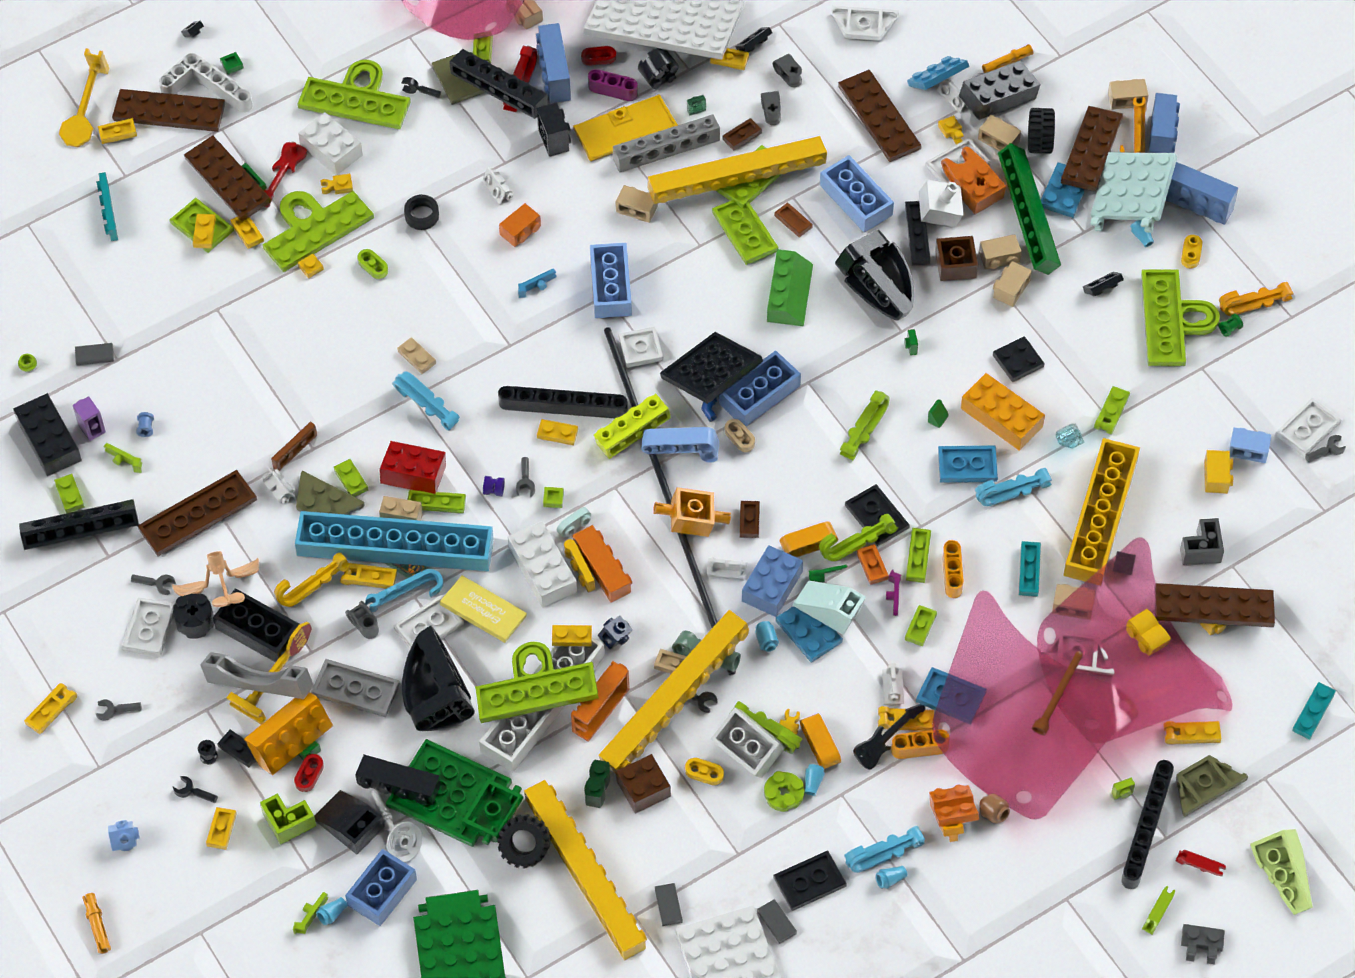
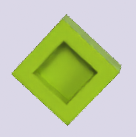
M544 487L543 507L562 508L564 488Z
M1132 777L1113 784L1111 793L1114 799H1124L1133 793L1135 783Z

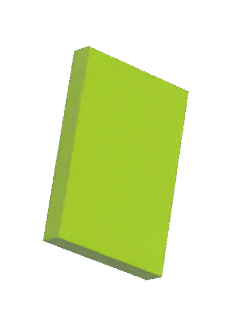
M197 198L193 199L169 219L174 227L193 241L197 214H215L216 222L212 249L234 232L233 226ZM202 248L207 253L212 250L210 248Z

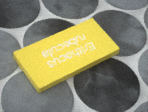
M463 575L440 600L442 607L506 643L527 616V613Z

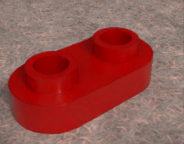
M611 46L589 47L581 52V61L587 66L611 64L616 60V50Z
M310 754L305 757L294 778L295 786L299 791L308 792L314 788L324 769L321 756ZM304 781H307V782H308V784H306V785H303L302 783H303Z

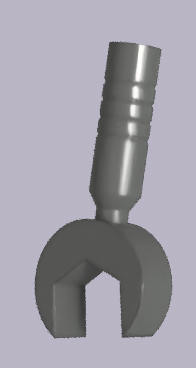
M1333 435L1329 437L1326 447L1305 455L1307 462L1327 454L1328 451L1334 455L1342 454L1346 446L1338 447L1334 444V442L1340 441L1342 436Z
M522 457V479L516 484V493L519 496L520 489L528 488L531 490V498L535 494V484L532 480L528 479L529 458Z
M135 574L131 576V582L150 586L156 585L158 592L162 595L170 594V591L163 588V585L168 582L176 584L174 577L167 574L161 575L157 580Z
M103 699L97 702L98 706H106L107 710L104 713L95 714L98 719L105 721L111 719L115 711L142 710L141 702L114 706L110 700Z

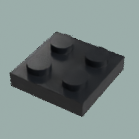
M1025 336L993 351V357L1012 383L1043 368L1045 365Z

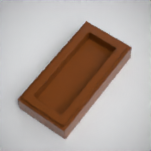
M788 202L774 212V216L799 238L813 228V224Z

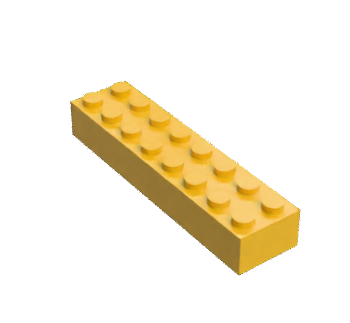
M1106 438L1102 439L1063 576L1099 586L1102 585L1138 461L1140 447Z

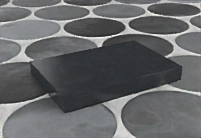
M877 484L845 502L846 508L863 528L876 525L884 514H889L895 521L894 524L898 528L897 531L892 534L885 532L879 535L875 541L877 546L882 545L910 528V524Z
M828 850L773 875L791 911L847 887L845 879Z

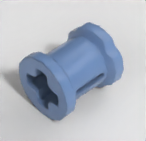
M148 412L139 413L137 415L139 423L136 434L141 437L153 435L152 421L154 420V415Z

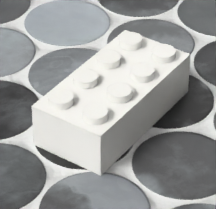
M543 521L508 536L509 550L542 608L577 593V581Z

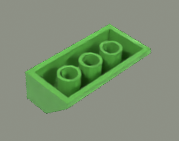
M777 249L767 307V322L804 326L813 264L796 251Z

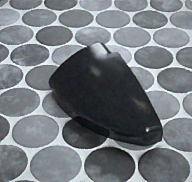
M876 230L849 244L835 261V265L844 276H848L844 282L873 308L893 320L898 321L910 313L914 303L913 279L906 259L895 242L890 244V241L880 230Z
M432 626L422 630L416 636L406 658L402 677L403 703L418 731L446 729L470 719L475 714L470 701L471 695L445 645Z

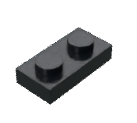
M762 27L735 47L739 51L751 52L755 49V45L767 41L768 36L773 32L770 27Z
M1111 272L1082 287L1084 293L1098 296L1103 293V290L1118 286V283L1123 281L1124 278L1122 273Z
M231 729L217 743L220 749L248 768L256 761L244 738Z

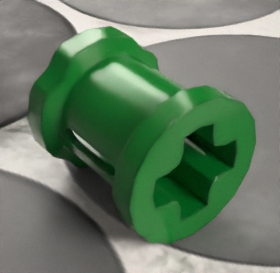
M1237 314L1231 315L1230 319L1218 324L1221 333L1225 337L1230 336L1231 332L1244 326L1242 319Z

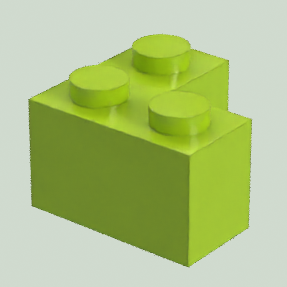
M278 793L260 802L262 814L280 845L316 827L314 814L305 800L288 809Z

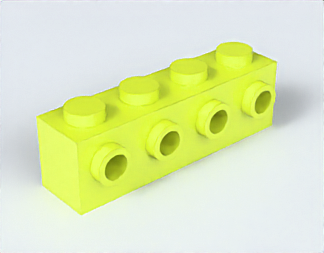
M655 393L647 397L636 407L630 408L621 417L615 418L606 427L600 428L594 434L596 444L607 458L610 459L642 438L644 430L655 429L671 419L669 408Z

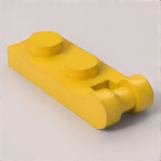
M572 539L566 540L564 542L565 557L571 559L570 564L573 571L578 572L580 585L582 587L585 586L588 593L594 591L595 580L575 541Z
M350 563V569L345 571L340 579V583L344 585L355 584L387 589L395 585L397 569Z
M63 683L58 684L24 720L25 724L41 734L70 703L76 700L77 693L73 690L69 691Z
M887 706L879 707L878 715L880 719L878 720V727L882 726L888 730L906 713L905 709L889 708ZM934 710L920 712L900 730H934ZM888 717H894V721L888 720Z
M1167 721L1163 723L1164 731H1166V744L1221 743L1219 721L1177 723Z

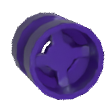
M485 476L483 495L495 494L502 497L505 478L498 477L494 479L491 476Z

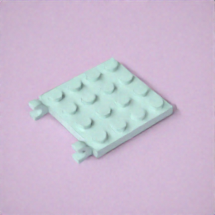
M1108 152L1091 211L1092 220L1090 224L1095 226L1094 230L1102 231L1105 219L1142 220L1140 225L1145 227L1144 231L1152 233L1154 221H1160L1177 155L1175 153Z

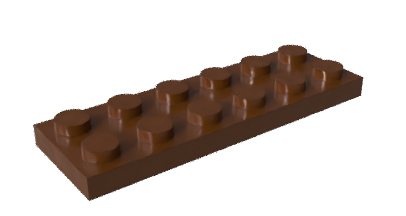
M870 69L838 82L839 89L889 162L921 149L920 142Z
M120 89L112 118L116 122L133 118L136 124L219 132L225 108V99Z
M1088 106L1061 177V184L1096 192L1108 152L1112 149L1123 119V113Z
M214 135L183 154L188 163L241 222L272 202L264 190Z
M235 470L139 524L138 530L158 557L257 501V496L238 470Z
M1156 583L1155 618L1157 621L1274 628V590Z

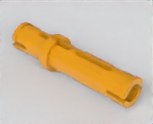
M1027 44L1017 50L1013 49L1010 53L983 64L982 70L984 73L1020 61L1027 56L1033 55V48L1030 44Z
M95 893L85 894L82 897L86 907L85 915L91 924L98 953H107L111 950V946L102 921V910L98 907Z

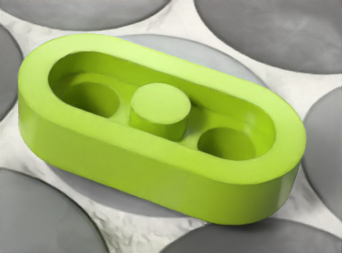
M363 249L358 253V264L373 278L382 279L387 276V263L373 250Z

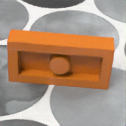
M875 544L857 550V556L870 585L889 579Z

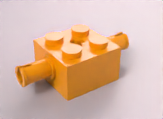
M676 487L671 504L655 502L653 507V514L670 516L671 532L709 537L714 522L729 525L731 516H729L731 512L714 510V492Z

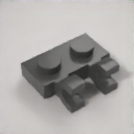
M1183 924L1181 946L1187 947L1186 961L1194 962L1196 948L1208 950L1206 964L1215 965L1217 951H1223L1225 930Z

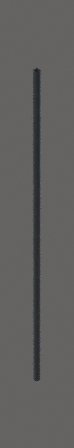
M610 327L604 329V333L631 407H636L639 404ZM649 454L666 504H671L672 495L657 454ZM677 533L711 628H713L718 621L687 536L684 533ZM727 670L729 675H734L736 673V671L732 672L730 670Z

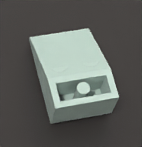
M808 581L792 606L844 635L866 597L850 587Z

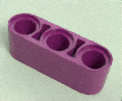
M593 69L588 73V88L591 92L625 101H634L638 97V83L633 78L599 69Z

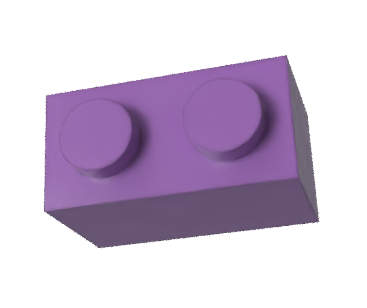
M89 396L80 399L72 405L78 426L89 441L106 432L101 413Z

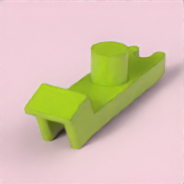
M108 443L103 446L106 448L105 452L115 456L112 461L116 465H120L124 461L132 465L134 472L142 473L141 458L134 457Z
M1168 886L1162 890L1142 927V930L1153 935L1174 897L1175 890L1168 893Z
M323 892L314 905L309 903L304 905L303 911L307 915L302 922H294L293 933L295 935L296 933L306 934V930L317 916L316 912L319 910V907L327 902L329 898L327 893Z

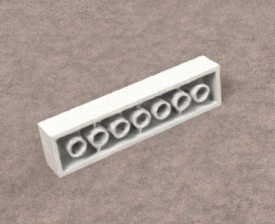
M593 637L592 646H554L550 651L554 670L593 662L595 669L605 656L604 644ZM542 663L539 665V667L535 670L533 674L538 673L541 670ZM565 706L496 720L479 741L480 753L513 773Z

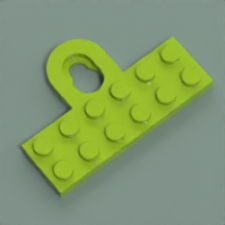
M364 59L354 62L348 68L343 83L308 77L297 105L299 109L318 113L325 112L328 115L400 130L411 99L379 91L383 80L382 68L375 61ZM362 71H368L371 80L369 85L365 87L356 86L354 84L356 77Z
M294 191L285 195L280 202L281 216L291 228L262 244L263 249L278 267L285 272L297 265L302 259L319 252L374 219V213L354 191H351L325 208H322L311 194L304 191ZM300 205L303 208L309 209L312 213L308 218L300 219L295 216L294 207Z
M1142 269L1141 281L1148 366H1185L1184 335H1206L1213 332L1219 324V311L1208 301L1181 300L1179 269ZM1187 312H1202L1206 315V319L1199 320L1196 323H1189L1184 320L1183 315Z
M527 642L515 650L512 656L513 679L475 686L481 723L599 699L593 662L554 670L551 652L545 644L540 642ZM529 655H536L542 663V668L538 673L527 674L524 671L526 658Z

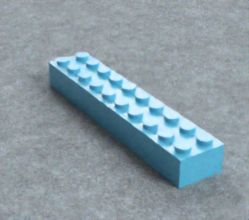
M300 511L295 549L297 556L333 559L336 553L341 552L347 560L489 571L494 535L493 526Z

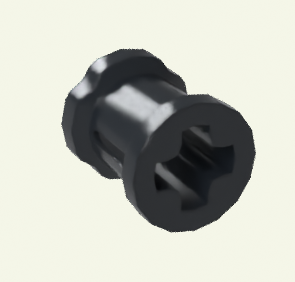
M211 740L201 741L197 748L201 762L207 765L215 763L218 754L214 742Z

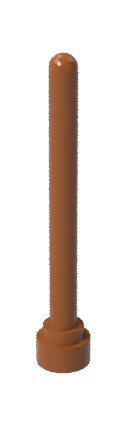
M1077 651L1045 712L1041 718L1035 720L1032 730L1037 734L1043 736L1047 734L1050 728L1048 721L1083 657L1082 652Z

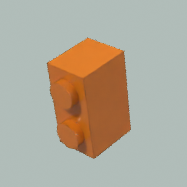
M524 203L499 223L500 236L516 247L518 244L523 243L533 232L535 233L539 230L541 226L540 215Z

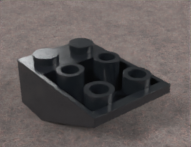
M339 790L314 815L315 821L356 855L385 827L383 816L367 803L342 790Z

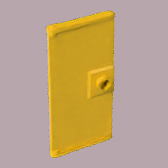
M658 94L573 125V130L591 162L612 154L613 146L675 127L678 124L672 117L662 97Z

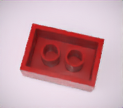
M390 441L379 468L380 484L436 494L446 468V452Z

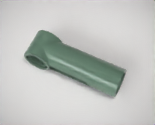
M682 631L673 643L672 650L674 653L688 656L701 639H698L690 631ZM734 651L731 655H727L723 660L721 668L732 672L736 671L740 663L741 654Z

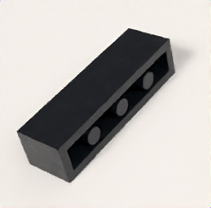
M363 754L355 774L357 784L363 788L377 789L383 794L391 793L405 800L412 799L422 805H433L441 786L439 775Z

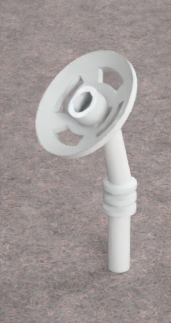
M377 789L373 790L372 795L378 807V813L383 816L384 824L389 831L386 843L387 852L403 862L413 859L422 846L421 830L411 822H402L394 826L390 810L386 808L381 793ZM409 827L407 831L398 832L399 828ZM415 833V844H414V847H413V846H412V844H413V835H412V834ZM407 850L408 852L406 855L397 856L398 851Z

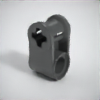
M788 53L773 61L772 64L775 72L781 76L788 86L799 87L802 84L800 76L802 68L791 54Z
M779 91L761 93V104L766 123L769 125L779 124L781 121Z
M360 601L359 605L353 609L345 611L349 621L365 638L372 639L378 635L377 618L363 601Z

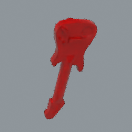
M286 142L282 147L280 159L272 166V171L280 169L268 189L264 190L271 200L287 170L291 169L292 173H294L297 164L307 156L306 148L296 144V142Z

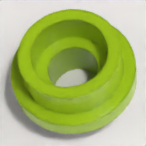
M23 354L18 360V366L22 371L29 372L35 369L37 360L31 354Z

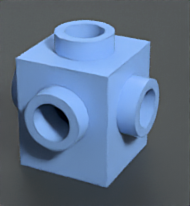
M121 820L116 822L115 825L108 826L112 851H129L137 846L136 839H140L138 827L133 826V821Z

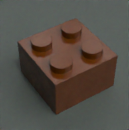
M973 236L936 239L935 254L940 281L977 278L978 262Z
M652 754L616 771V781L635 814L671 797V786Z

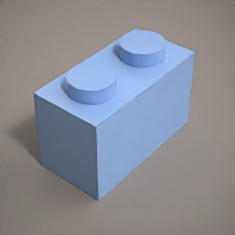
M1234 427L1229 447L1230 457L1266 463L1272 434Z

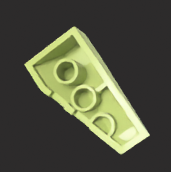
M1296 829L1282 830L1251 843L1256 863L1266 872L1269 877L1268 880L1276 886L1281 898L1291 912L1296 915L1313 908L1303 849Z

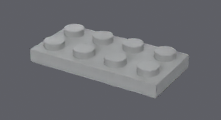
M325 659L311 693L325 700L386 717L399 688L400 681Z

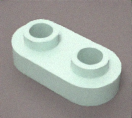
M586 507L580 508L558 525L557 532L562 537L573 535L578 528L586 526L590 522L591 512Z

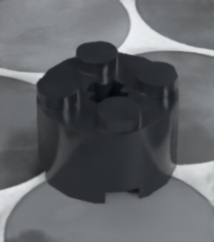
M655 48L648 52L649 57L644 62L640 60L638 64V71L655 90L665 82H673L676 79L675 74L679 68V64L668 50Z
M191 593L176 599L173 616L177 630L190 639L206 636L211 627H214V614L207 596Z

